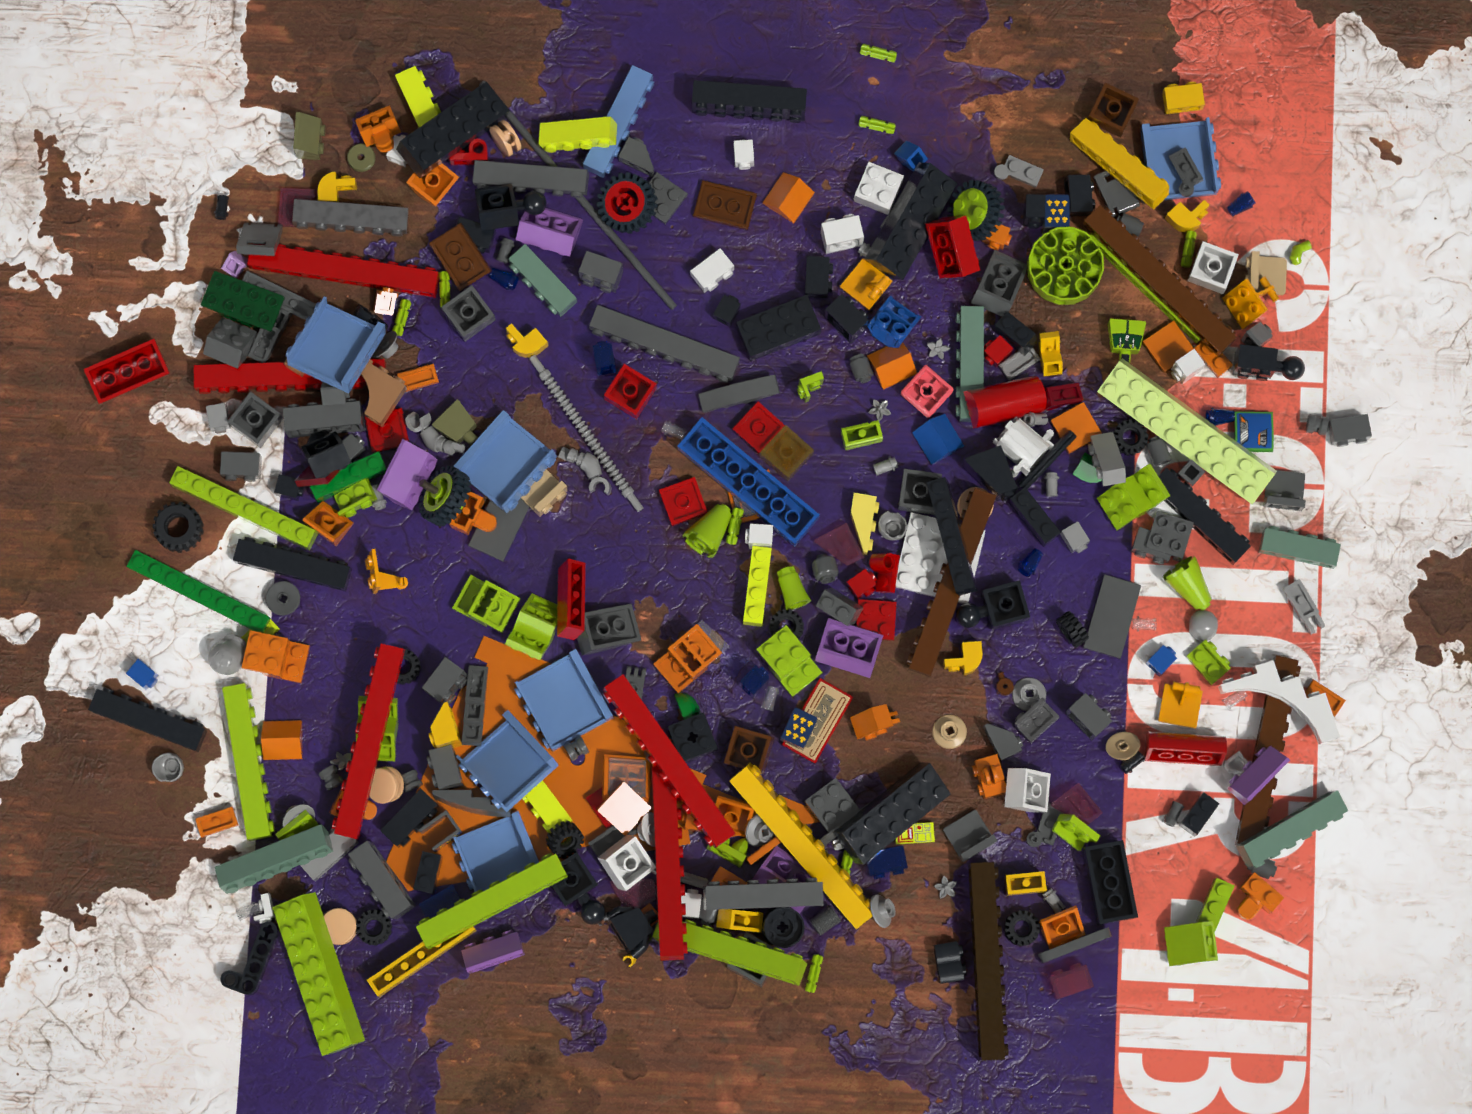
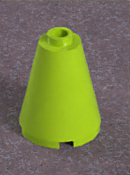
M724 504L714 506L683 534V537L687 538L685 542L697 553L702 555L704 552L708 554V558H713L719 549L732 517L730 508Z
M1190 556L1174 565L1175 568L1172 569V572L1169 569L1163 574V579L1196 610L1200 609L1202 611L1211 605L1210 601L1212 598L1195 556Z

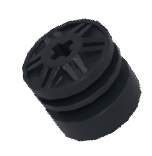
M772 908L763 917L762 935L768 943L775 947H792L804 935L805 925L803 918L792 908ZM783 921L787 928L783 929L781 933V930L777 929V925H780Z

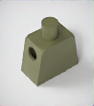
M458 399L432 424L437 432L457 443L465 440L472 446L478 439L472 432L477 427L476 423Z

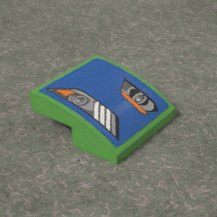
M1235 411L1234 440L1250 452H1273V412Z

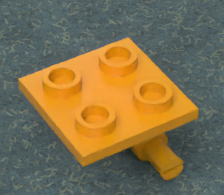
M863 258L840 285V288L866 309L870 310L893 281Z
M1266 276L1259 280L1264 290L1258 293L1247 278L1222 297L1242 329H1245L1268 310L1261 300V296L1268 294L1273 303L1280 299L1274 290V285L1269 283Z
M371 549L367 559H365L366 570H370L368 586L369 589H372L373 594H376L378 590L405 589L408 585L406 577L379 572L376 549Z
M1173 681V685L1164 684L1158 722L1196 729L1203 693L1200 690L1201 686L1189 685V682L1184 684Z

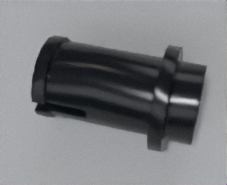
M217 195L216 211H214L215 219L226 220V217H228V196Z
M1138 751L1130 759L1121 761L1120 768L1125 774L1132 773V770L1144 762L1145 758Z

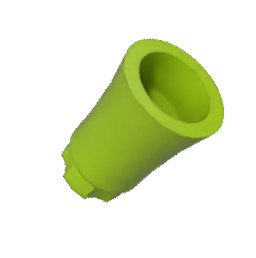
M794 566L785 567L777 572L786 610L797 609L811 602Z

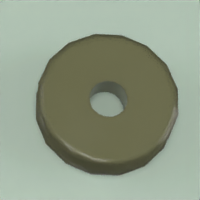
M359 143L349 149L347 161L353 170L365 172L373 167L375 153L370 146L366 147L364 143ZM359 155L365 156L363 160H358Z

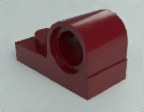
M1079 383L1045 388L1047 398L1045 411L1084 401Z

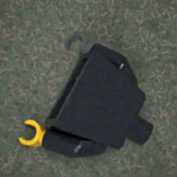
M618 906L605 913L603 920L608 921L628 953L623 958V961L627 958H630L632 961L628 967L636 963V960L648 949L652 940L651 933L653 929L650 924L658 920L653 909L643 914L640 908Z

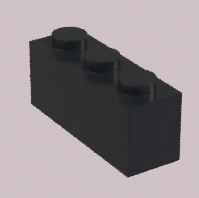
M1026 487L1010 498L1008 503L1043 547L1059 536L1060 530Z
M420 789L380 831L398 848L400 846L405 847L411 841L410 836L414 832L418 833L419 829L425 825L423 822L428 817L431 819L436 815L439 805Z

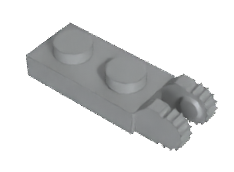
M1300 579L1282 589L1310 635L1315 633L1314 627L1309 621L1310 617L1314 616L1317 625L1321 629L1325 627L1319 615V610Z

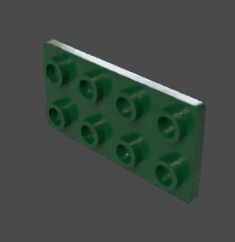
M214 271L201 306L218 312L221 317L253 329L259 327L271 332L285 297Z

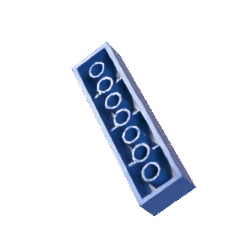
M703 417L678 444L677 448L683 455L766 524L773 525V529L794 547L819 519L820 514Z

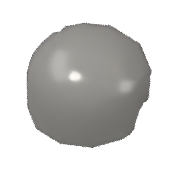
M886 511L880 516L878 528L883 538L895 541L900 540L906 534L908 527L906 519L898 512L891 513Z
M1199 610L1193 613L1189 621V633L1196 640L1202 642L1204 640L1208 641L1215 636L1218 629V620L1215 615L1206 610Z
M174 753L161 754L154 759L152 764L153 775L161 782L176 781L182 776L184 771L182 759Z

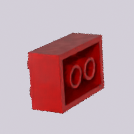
M966 215L942 217L926 223L940 279L964 277L980 271Z

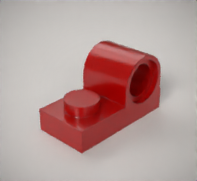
M479 138L474 139L469 145V153L460 150L450 157V164L474 165L475 160L489 161L485 141ZM478 146L484 148L480 153L474 152V149Z
M874 553L871 555L869 560L870 567L873 571L878 572L875 592L895 593L900 555L892 553Z

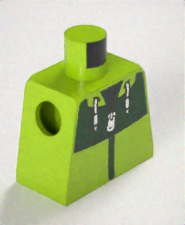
M1109 320L1110 348L1112 353H1119V361L1123 358L1130 364L1131 354L1139 353L1146 321Z

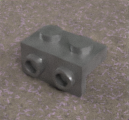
M1043 697L1040 700L1036 699L1029 706L1030 709L1026 713H1020L1015 719V728L1031 744L1059 719V715L1046 703Z

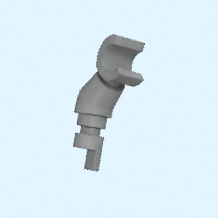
M412 412L406 417L407 427L413 432L421 431L420 436L426 447L430 450L444 452L449 455H453L455 451L464 454L465 446L463 444L447 440L433 426L429 427L431 424L430 413L420 419L416 412Z
M565 447L561 449L559 458L571 463L576 462V465L584 470L587 477L592 479L589 485L591 493L595 491V486L598 483H604V493L608 496L610 495L612 490L611 484L600 476L602 475L599 460L594 455L588 452L586 454L583 452L578 453V450L573 448L571 450Z

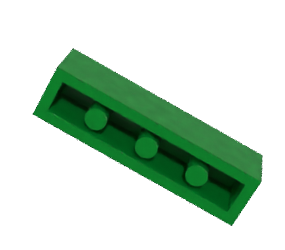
M376 452L349 464L345 469L340 470L328 484L312 485L310 488L316 501L320 503L334 497V495L363 479L371 481L384 475L387 468L380 453Z

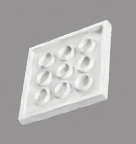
M911 512L898 565L896 588L935 597L936 593L933 590L936 581L941 582L943 575L939 573L943 563H948L936 518ZM986 530L982 534L971 565L974 577ZM970 593L961 595L958 603H968Z

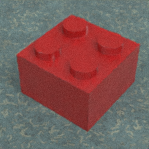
M624 364L605 392L604 400L637 420L657 389V383Z

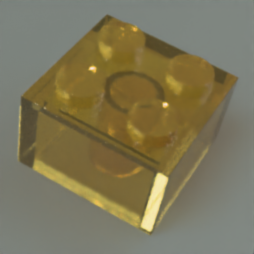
M785 425L760 452V458L788 482L811 458L814 450Z

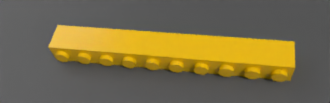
M749 763L730 779V783L812 878H817V882H823L825 894L855 929H858L873 916L870 907L871 899H867L862 894L863 890L861 887L851 881L849 873L839 867L836 858L832 854L827 853L824 849V844L819 839H815L811 829L806 824L803 825L799 820L797 812L793 809L791 810L786 805L785 798L774 791L772 783L762 777L761 771L756 765Z

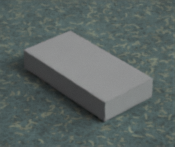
M1033 348L1025 356L1018 351L999 364V368L1007 379L1011 381L1039 362L1041 358Z

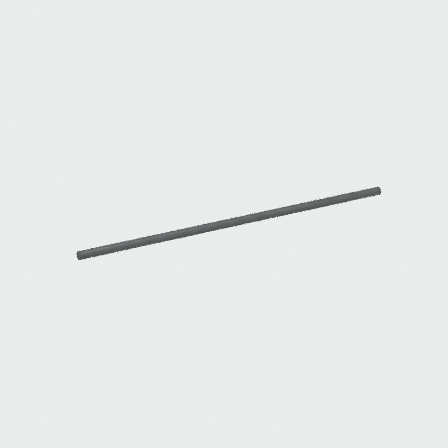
M510 111L506 118L547 166L558 167ZM583 195L582 198H576L671 310L676 308L677 304L611 227L606 225Z

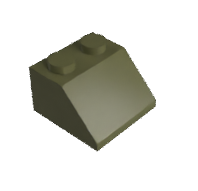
M296 112L293 149L297 159L320 160V155L324 154V143L321 142L322 136H325L326 125H323L321 118Z

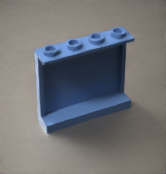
M1209 117L1205 121L1160 126L1141 125L1140 135L1144 166L1150 167L1156 176L1165 179L1169 184V195L1164 200L1217 195L1219 189H1221L1220 177L1217 178L1216 172L1219 170L1218 159L1214 157L1216 142L1212 141L1214 126L1213 123H1210ZM1185 147L1203 177V181L1194 186L1193 194L1188 197L1180 194L1179 186L1183 182L1169 159L1170 155Z
M323 297L321 302H317L313 315L306 319L303 331L298 332L294 345L288 348L286 352L287 365L349 394L385 336V324L378 322L376 326L327 304V297Z
M503 410L453 467L467 474L473 487L505 513H508L517 506L518 500L522 496H526L529 493L533 483L538 482L542 478L543 472L555 463L557 455L554 450L547 448L511 419L509 414Z
M576 649L569 652V655L520 682H515L517 687L514 690L519 699L523 697L526 704L523 707L528 716L530 714L533 715L535 719L532 722L537 732L542 731L544 735L542 741L547 749L551 748L552 751L613 719L611 711Z
M509 710L502 714L506 721L482 741L481 746H477L463 759L459 755L456 756L460 761L458 766L465 773L469 771L471 773L469 778L476 785L480 783L482 785L480 790L487 797L491 795L493 797L491 802L498 809L502 807L506 812L559 766L554 758Z
M519 811L512 813L511 817L503 818L459 837H453L455 841L452 843L456 854L460 853L462 858L459 864L463 872L467 871L469 878L466 881L469 889H474L475 892L489 889V885L493 882L506 880L507 875L515 871L519 873L525 870L524 867L532 862L535 864L539 863Z

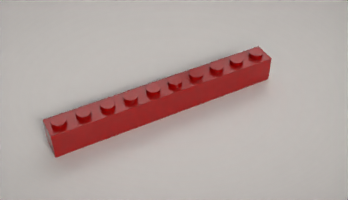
M278 244L275 256L249 255L247 265L249 269L376 289L388 287L393 288L395 292L434 298L437 295L439 272L431 267L419 269L412 264L399 266L398 263L388 261L386 264L380 263V260L373 258L367 261L361 260V257L358 256L342 257L343 255L339 253L328 255L320 250L309 252L301 247L289 249L282 244Z
M370 359L373 361L372 365L377 368L382 366L386 369L385 359ZM284 362L244 363L238 369L228 364L194 365V388L200 394H210L211 391L230 393V390H237L239 393H247L249 390L267 392L268 389L284 392L287 391V388H294L295 391H305L306 388L321 390L322 385L321 380L306 373L303 377L288 369ZM361 375L352 389H362L363 386H368Z
M382 643L380 647H376L374 658H377L376 665H372L369 677H372L371 685L367 684L365 696L368 697L366 704L363 703L360 715H363L361 723L358 722L355 734H358L357 741L352 743V761L349 760L346 767V772H349L347 780H343L341 791H344L343 798L338 800L336 810H339L338 818H334L332 829H335L334 834L359 839L405 653L403 648Z
M624 674L605 686L603 689L604 698L608 703L612 702L616 707L614 712L619 719L623 718L627 723L625 727L631 735L635 734L638 739L636 743L640 749L647 751L649 754L647 758L652 766L659 768L661 771L659 776L665 783L668 782L672 787L670 791L676 799L680 798L683 803L681 807L685 813L692 815L694 818L692 822L697 830L704 832L706 843L710 847L717 848L734 836L736 833Z
M652 766L660 961L684 960V954H688L687 942H683V934H687L686 922L682 923V915H686V905L681 902V896H685V884H681L680 877H684V865H680V858H683V846H679V839H683L682 827H678V820H682L681 808H677V801L681 800L673 796L670 791L672 788L668 782L665 783L661 779L659 768Z

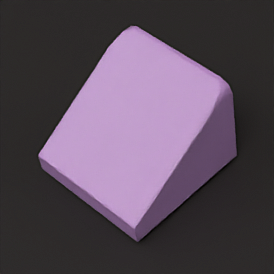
M237 251L229 253L221 269L237 279L247 267L248 259L241 254H237Z

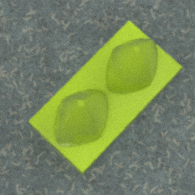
M742 838L730 847V839H728L717 848L707 846L709 851L740 868L746 858L748 842L746 838Z

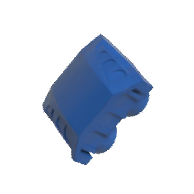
M890 295L867 327L872 336L886 346L899 348L922 316L919 314L917 316Z

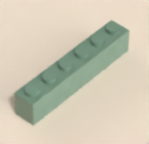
M961 306L960 312H956V323H960V330H956V342H960V349H956V360H960V368H956V379H959V386H956V398H959V405H956V416H959V422H971L963 392L984 387L983 306Z
M1338 790L1329 791L1238 844L1236 848L1246 867L1254 866V868H1258L1265 864L1264 860L1267 858L1273 859L1281 854V850L1285 848L1287 850L1296 846V841L1311 837L1313 831L1323 830L1328 827L1327 823L1332 820L1336 822L1344 817L1343 814L1349 810Z
M321 824L215 866L219 887L226 894L235 893L238 889L253 886L258 881L270 879L281 872H288L298 865H305L316 858H323L333 852L329 832Z

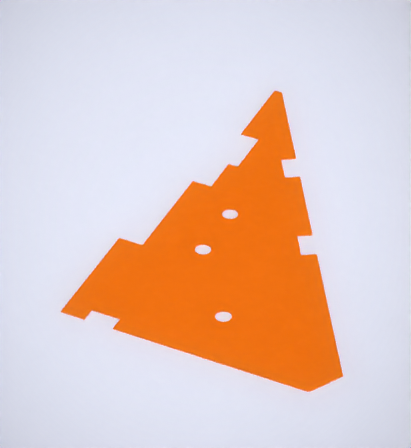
M483 636L474 657L486 662V667H488L482 741L506 721L502 714L509 710L558 763L559 766L544 778L543 781L568 813L573 823L582 832L584 843L580 845L582 847L590 846L588 844L590 841L607 830L586 800L588 796L603 787V755L645 757L644 751L636 743L638 741L635 734L631 735L625 727L627 725L625 720L613 715V719L581 736L589 750V753L585 755L583 764L579 766L572 764L564 746L555 751H552L551 748L547 749L542 741V738H544L542 731L537 732L532 723L535 721L533 715L530 714L528 716L523 707L526 702L523 697L519 699L514 688L517 687L516 681L520 682L551 665V663L531 658L521 651L514 650L510 646ZM466 685L460 690L452 708L461 742L464 725ZM462 745L454 748L455 754L463 759L477 746ZM650 763V798L647 804L652 807L648 812L654 813L652 764ZM429 765L427 766L421 780L423 785L417 789L416 793L422 789L439 807L437 808L438 812L433 818L430 819L428 817L423 822L425 825L447 810L463 832L461 835L506 818L470 813L435 800L432 792L433 790H439V788H436L433 784L431 775L435 774L434 769L429 768ZM610 766V776L624 777L625 767ZM459 767L464 786L450 790H472L473 797H487L469 778L471 773L469 771L465 773ZM628 767V773H635L638 778H642L643 768ZM691 769L715 804L718 796L748 804V802L704 785L703 782L706 775ZM638 782L631 789L634 792H642V782ZM785 798L786 805L791 810L793 809L797 812L799 820L803 825L819 823V820L814 818L805 805ZM521 799L511 810L512 813L519 811L537 858L541 862L543 856L550 853L554 855L546 844L548 833L542 826L545 822L541 817L536 818L530 810L533 806L529 801L525 803ZM677 801V808H681V816L683 819V814L685 813V811L681 807L683 803L682 801ZM448 817L424 834H421L420 831L418 833L414 832L410 836L411 841L405 847L400 846L398 848L393 844L386 862L407 891L414 890L422 851L443 857L436 887L467 882L466 879L469 876L467 871L463 872L459 861L462 858L460 853L456 854L452 846V843L455 842L454 840L436 853L432 850L435 845L457 830ZM678 820V827H682L683 838L679 839V846L690 844L689 832L685 830L682 820ZM638 824L635 825L632 829L635 830L638 827ZM638 833L634 835L645 851L655 850V847L650 846L646 841H642ZM567 855L566 858H562L561 856V858H559L560 862L564 861L569 856Z

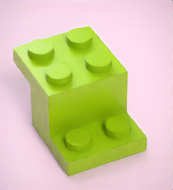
M1148 464L1134 475L1127 477L1125 483L1115 484L1096 499L1115 529L1119 530L1132 520L1148 513L1170 497V494L1152 465Z
M470 575L452 609L485 627L488 625L502 633L520 598L487 580L484 582Z
M532 593L520 610L514 629L508 636L505 645L510 646L514 650L521 651L531 658L541 660L552 643L557 630V604Z
M787 625L756 649L768 664L769 670L792 698L823 673L810 658L811 654Z
M359 696L357 724L362 721L363 715H360L362 704H366L368 696ZM393 698L378 761L395 762L398 698Z

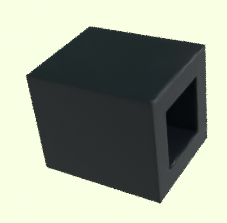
M723 295L713 314V319L730 327L741 308V303L734 296L729 295L727 297Z
M279 474L274 493L279 497L299 501V497H303L305 486H297L295 483L297 478Z

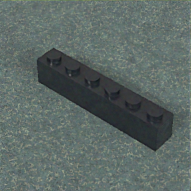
M1166 467L1158 476L1170 494V497L1164 500V502L1182 519L1194 522L1192 528L1234 565L1251 547L1248 544L1250 541L1244 535H1239L1234 531L1235 527L1230 522H1225L1220 518L1221 514L1216 509H1211L1206 505L1207 501L1202 496H1197L1192 492L1193 488L1188 483H1183L1178 479L1179 475L1173 469L1169 470Z
M946 477L929 481L927 486L955 591L959 596L978 591L949 481Z
M245 537L244 540L238 539L233 557L235 564L345 592L347 590L352 569L346 562H329L330 559L327 557L319 556L314 558L311 557L310 553L300 551V554L294 553L291 548L284 546L281 549L275 548L274 544L269 542H263V544L255 543L256 540Z
M105 687L102 690L96 689L88 709L90 712L193 751H200L207 730L203 728V724L195 721L190 724L185 722L186 718L180 715L169 716L166 710L158 707L156 710L150 709V704L139 701L138 704L131 701V697L123 694L118 697L113 695L114 691Z

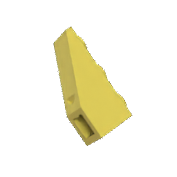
M854 493L850 515L862 553L867 555L868 550L872 551L873 539H870V534L875 532L876 521L873 520L874 513L878 514L880 502H876L877 496Z

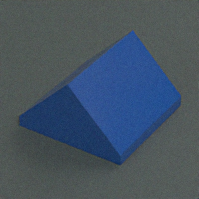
M946 414L928 420L912 432L931 465L964 447Z

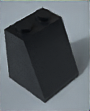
M1001 445L965 458L963 462L964 470L987 492L997 495L996 501L1002 500V502H1005L1013 497L1017 490V485Z

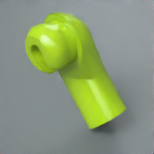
M1309 240L1292 247L1289 259L1293 265H1299L1302 262V253L1312 249Z

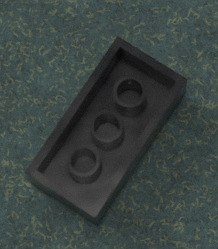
M808 295L736 322L737 330L750 361L821 334V327Z
M1123 840L1084 847L1083 853L1097 925L1138 918Z

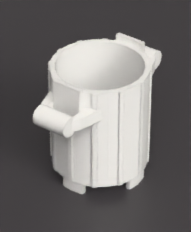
M1015 417L1013 419L1015 423L1010 420L998 437L999 441L995 438L993 443L996 447L1001 445L1004 454L1017 465L1011 470L1013 477H1016L1020 471L1027 476L1048 449L1051 450L1054 446L1049 441L1054 432L1049 429L1041 437L1024 421Z

